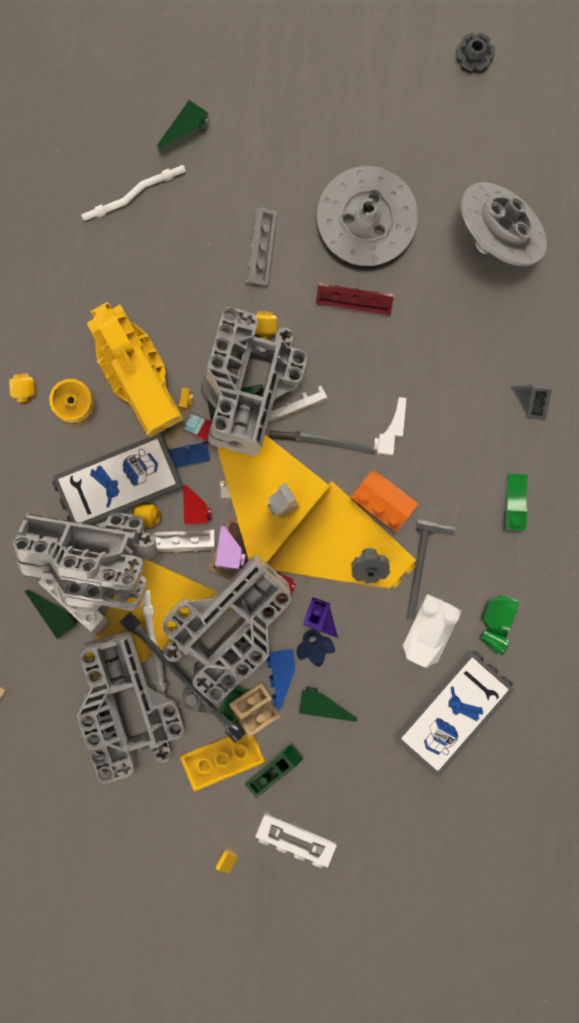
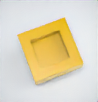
M182 388L179 403L180 409L188 410V405L192 406L193 394H190L191 391L188 388Z

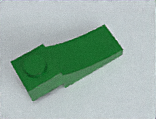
M507 474L505 530L526 531L527 474Z

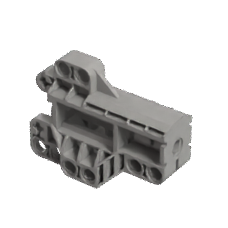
M228 307L222 312L200 391L215 408L208 434L209 443L223 449L224 447L228 448L227 450L237 453H246V455L252 457L259 455L274 400L288 391L299 387L307 363V354L300 349L291 347L293 336L289 328H280L273 342L265 338L255 337L258 324L257 317L253 313ZM231 313L235 316V320H227L225 315ZM247 319L251 320L250 326L246 325ZM222 330H227L230 333H224ZM249 356L270 362L261 397L240 391ZM293 359H298L301 363H296ZM227 366L237 368V374L229 372L226 369ZM289 376H294L297 380H291Z
M112 513L105 522L91 525L26 514L25 520H23L18 531L19 535H16L13 542L21 574L53 580L66 605L89 609H100L104 605L126 610H135L141 605L147 590L146 580L142 576L144 567L141 558H154L158 552L155 536H150V533H145L141 517L124 513ZM111 594L118 595L116 599H108V596ZM131 597H134V598L137 599V600H136L135 602H133V603H128V602H127V599H129V598H131Z
M254 555L213 598L193 601L182 599L165 615L162 628L170 639L165 644L164 657L169 662H176L184 654L187 655L189 653L197 661L193 668V686L211 702H221L243 679L248 678L269 657L268 626L291 603L289 583L281 575H278L262 558ZM230 606L241 618L210 650L207 649L197 639ZM185 607L188 608L190 611L188 613H182L180 609ZM173 621L177 625L175 627H169L167 623ZM233 678H235V681H234L233 683L229 684L230 681H231ZM220 690L222 692L219 697H213L210 693L211 691L217 692Z
M122 631L118 634H112L83 644L80 659L88 686L78 701L77 720L98 780L106 784L129 777L134 770L132 752H140L149 746L157 762H167L171 755L169 741L178 739L183 735V722L176 702L148 687L131 632ZM90 652V653H93L94 655H93V656H87V655H85V654ZM98 671L99 674L94 675L91 672ZM134 687L148 732L127 738L113 693ZM167 706H171L174 708V711L167 714L164 712V709ZM174 724L180 726V729L176 732L170 730V727ZM161 745L163 751L165 752L164 755H161V753L159 752V747ZM100 773L104 775L111 774V776L105 779L101 777Z

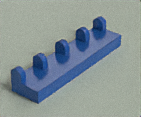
M206 441L168 449V453L172 457L176 468L210 461Z

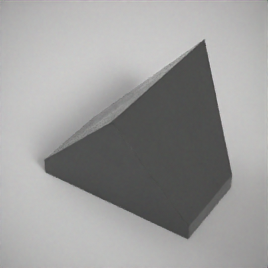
M540 385L510 386L528 418L546 419L552 387Z

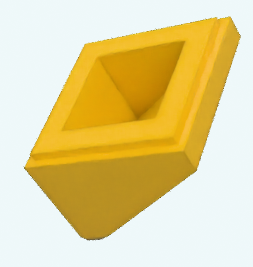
M227 850L224 851L216 866V870L230 873L238 858L237 855Z

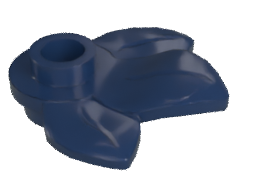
M314 629L305 632L303 642L297 647L298 659L303 660L308 657L309 661L317 667L323 664L325 654L335 652L332 640L321 636L320 632ZM315 637L316 641L310 642L309 639Z

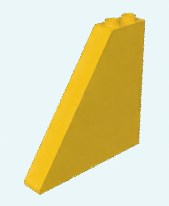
M265 435L260 453L256 456L251 457L246 455V453L241 454L230 451L225 447L224 449L217 447L248 559L250 560L254 555H257L270 565L329 493L331 487ZM286 483L300 507L279 518L277 514L272 515L267 505L270 504L268 498L277 492L279 486Z
M331 481L328 484L331 487L329 493L269 565L276 572L389 589L391 586L396 588L402 581L400 577L405 572L409 574L414 569L415 565L413 563L416 559ZM373 548L379 555H384L389 559L390 574L386 579H379L377 583L367 584L364 580L357 581L352 577L351 563L356 557H360L364 549Z
M141 558L144 567L142 576L146 580L147 590L150 591L151 605L154 608V614L152 615L154 635L158 647L163 651L165 644L170 639L162 628L165 615L182 599L190 601L211 599L218 592L147 559ZM131 597V598L127 599V602H128V603H133V602H135L137 599L134 598V597ZM143 600L141 605L135 610L109 606L105 616L111 622L99 636H95L94 640L127 631L119 622L130 611L141 622L139 625L144 633H146L145 615L142 614ZM229 606L223 614L229 612L232 608ZM185 607L180 609L182 613H188L190 611L188 608ZM173 621L167 623L169 627H175L177 625ZM131 632L140 663L153 657L149 646L138 635ZM90 652L87 653V656H93V655H94L93 653H90Z

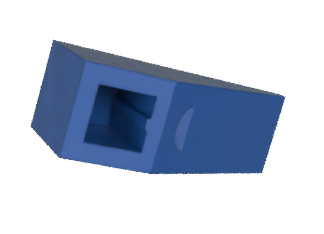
M293 649L269 652L270 656L267 658L268 668H272L273 675L269 676L270 685L275 687L276 692L275 695H272L273 705L278 706V710H281L295 671Z

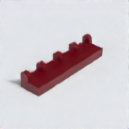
M319 282L316 304L391 315L394 299L393 293L385 294L374 290L372 292L359 290L358 288L339 287L340 285H326Z

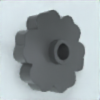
M469 33L463 36L461 44L456 49L457 59L462 60V67L469 71H473L475 68L478 71L488 68L490 60L495 56V46L490 44V37L483 33H478L477 35Z
M373 548L364 549L360 557H356L351 563L352 577L357 581L364 580L367 584L377 583L379 579H386L390 574L389 559L384 555H379Z

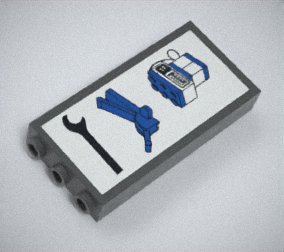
M162 433L53 476L54 480L52 481L55 491H59L62 497L59 499L62 508L67 509L69 514L67 520L91 524L108 517L112 513H118L183 486L172 457L168 453V447Z
M469 651L394 736V739L438 778L515 691L511 687L513 683L506 677L502 679L497 675L499 671L491 664L487 666L483 662L484 658L477 651L474 653Z

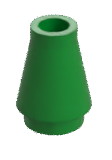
M485 630L480 639L497 654L500 653L504 655L510 644L507 637Z

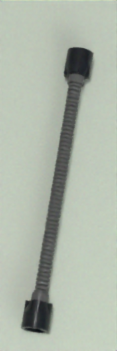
M131 611L119 622L127 631L138 635L156 653L155 655L159 659L161 658V661L175 673L178 679L182 680L181 682L223 724V727L226 729L225 733L234 743H237L246 734L236 722L233 723L231 720H227L226 716L193 686V682L180 671L181 669L174 662L166 660L162 649L157 644H154L155 642L144 633L139 625L141 622Z

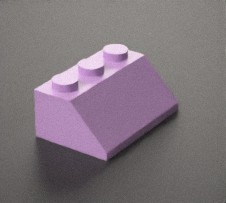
M221 526L215 566L239 571L246 564V555L243 554V550L226 527Z

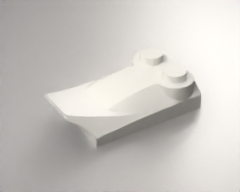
M427 594L403 644L406 659L425 668L438 663L462 610Z

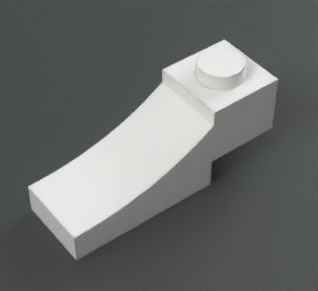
M398 398L392 423L384 434H380L379 438H375L374 450H378L377 455L393 456L395 438L403 437L407 398Z

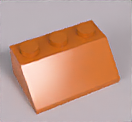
M374 469L350 497L359 507L394 534L397 533L418 505L416 501Z

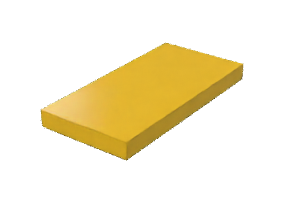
M246 734L237 743H234L229 736H226L179 756L194 792L265 763L255 735L248 738Z

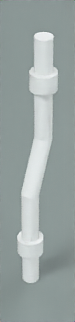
M184 165L171 170L168 168L163 170L161 174L141 181L122 199L104 206L101 204L96 206L94 210L81 214L83 220L87 221L97 216L100 218L105 216L107 212L127 205L144 188L164 180L167 182L172 180V177L186 172Z
M146 590L143 597L144 606H142V614L145 615L146 633L155 642L154 644H157L152 617L154 608L151 605L150 591ZM152 651L157 679L155 688L159 694L166 697L167 682L164 681L163 663L161 658L159 659L155 655L156 653Z

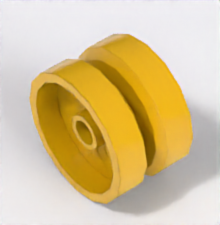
M65 379L58 382L52 388L49 396L52 411L64 422L70 424L80 423L92 414L94 397L90 389L79 380ZM75 399L74 403L72 404L69 403V400Z

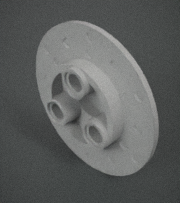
M374 166L355 167L336 176L323 191L317 209L319 232L327 247L342 260L360 266L380 265L400 255L410 244L418 222L417 204L407 184L391 171ZM375 196L379 201L375 203L370 197ZM367 208L369 211H372V212H370V213L366 212V213H365L364 209ZM345 217H351L354 220V222L352 224H346L343 221V219ZM381 228L384 230V234L376 235L374 230Z
M481 182L467 188L461 198V212L466 226L478 241L475 244L478 251L483 254L491 253L500 260L516 266H531L543 258L547 249L544 228L533 210L521 198L508 189L493 183Z

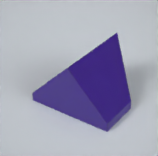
M312 597L303 625L338 638L330 609L331 603Z

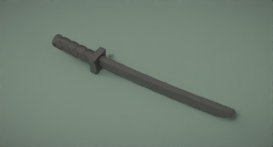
M269 431V438L320 443L372 455L375 454L368 445L347 440L300 433V431H296V433Z

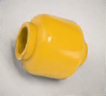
M259 311L258 315H255L258 319L255 334L259 335V338L270 339V336L277 333L278 318L273 315V312Z
M14 374L13 378L9 380L10 396L17 398V402L29 401V397L34 396V380L28 374Z
M142 502L137 504L131 511V515L142 518L144 528H153L160 522V509L153 503Z

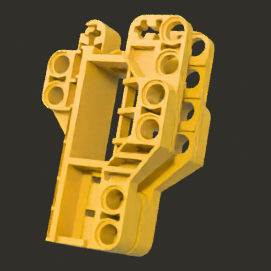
M106 302L91 310L94 319L87 322V325L95 339L97 363L114 394L132 406L148 437L151 438L164 431L165 428H169L184 420L166 388L167 369L148 334L132 321H129L121 305L111 309L109 303Z

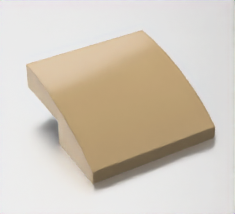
M262 683L230 703L237 721L246 732L248 738L280 717V714L270 701L272 699Z

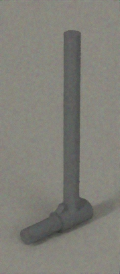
M423 520L417 521L416 530L421 534L407 619H415L429 535L431 536L435 532L454 535L455 527L437 525V523Z

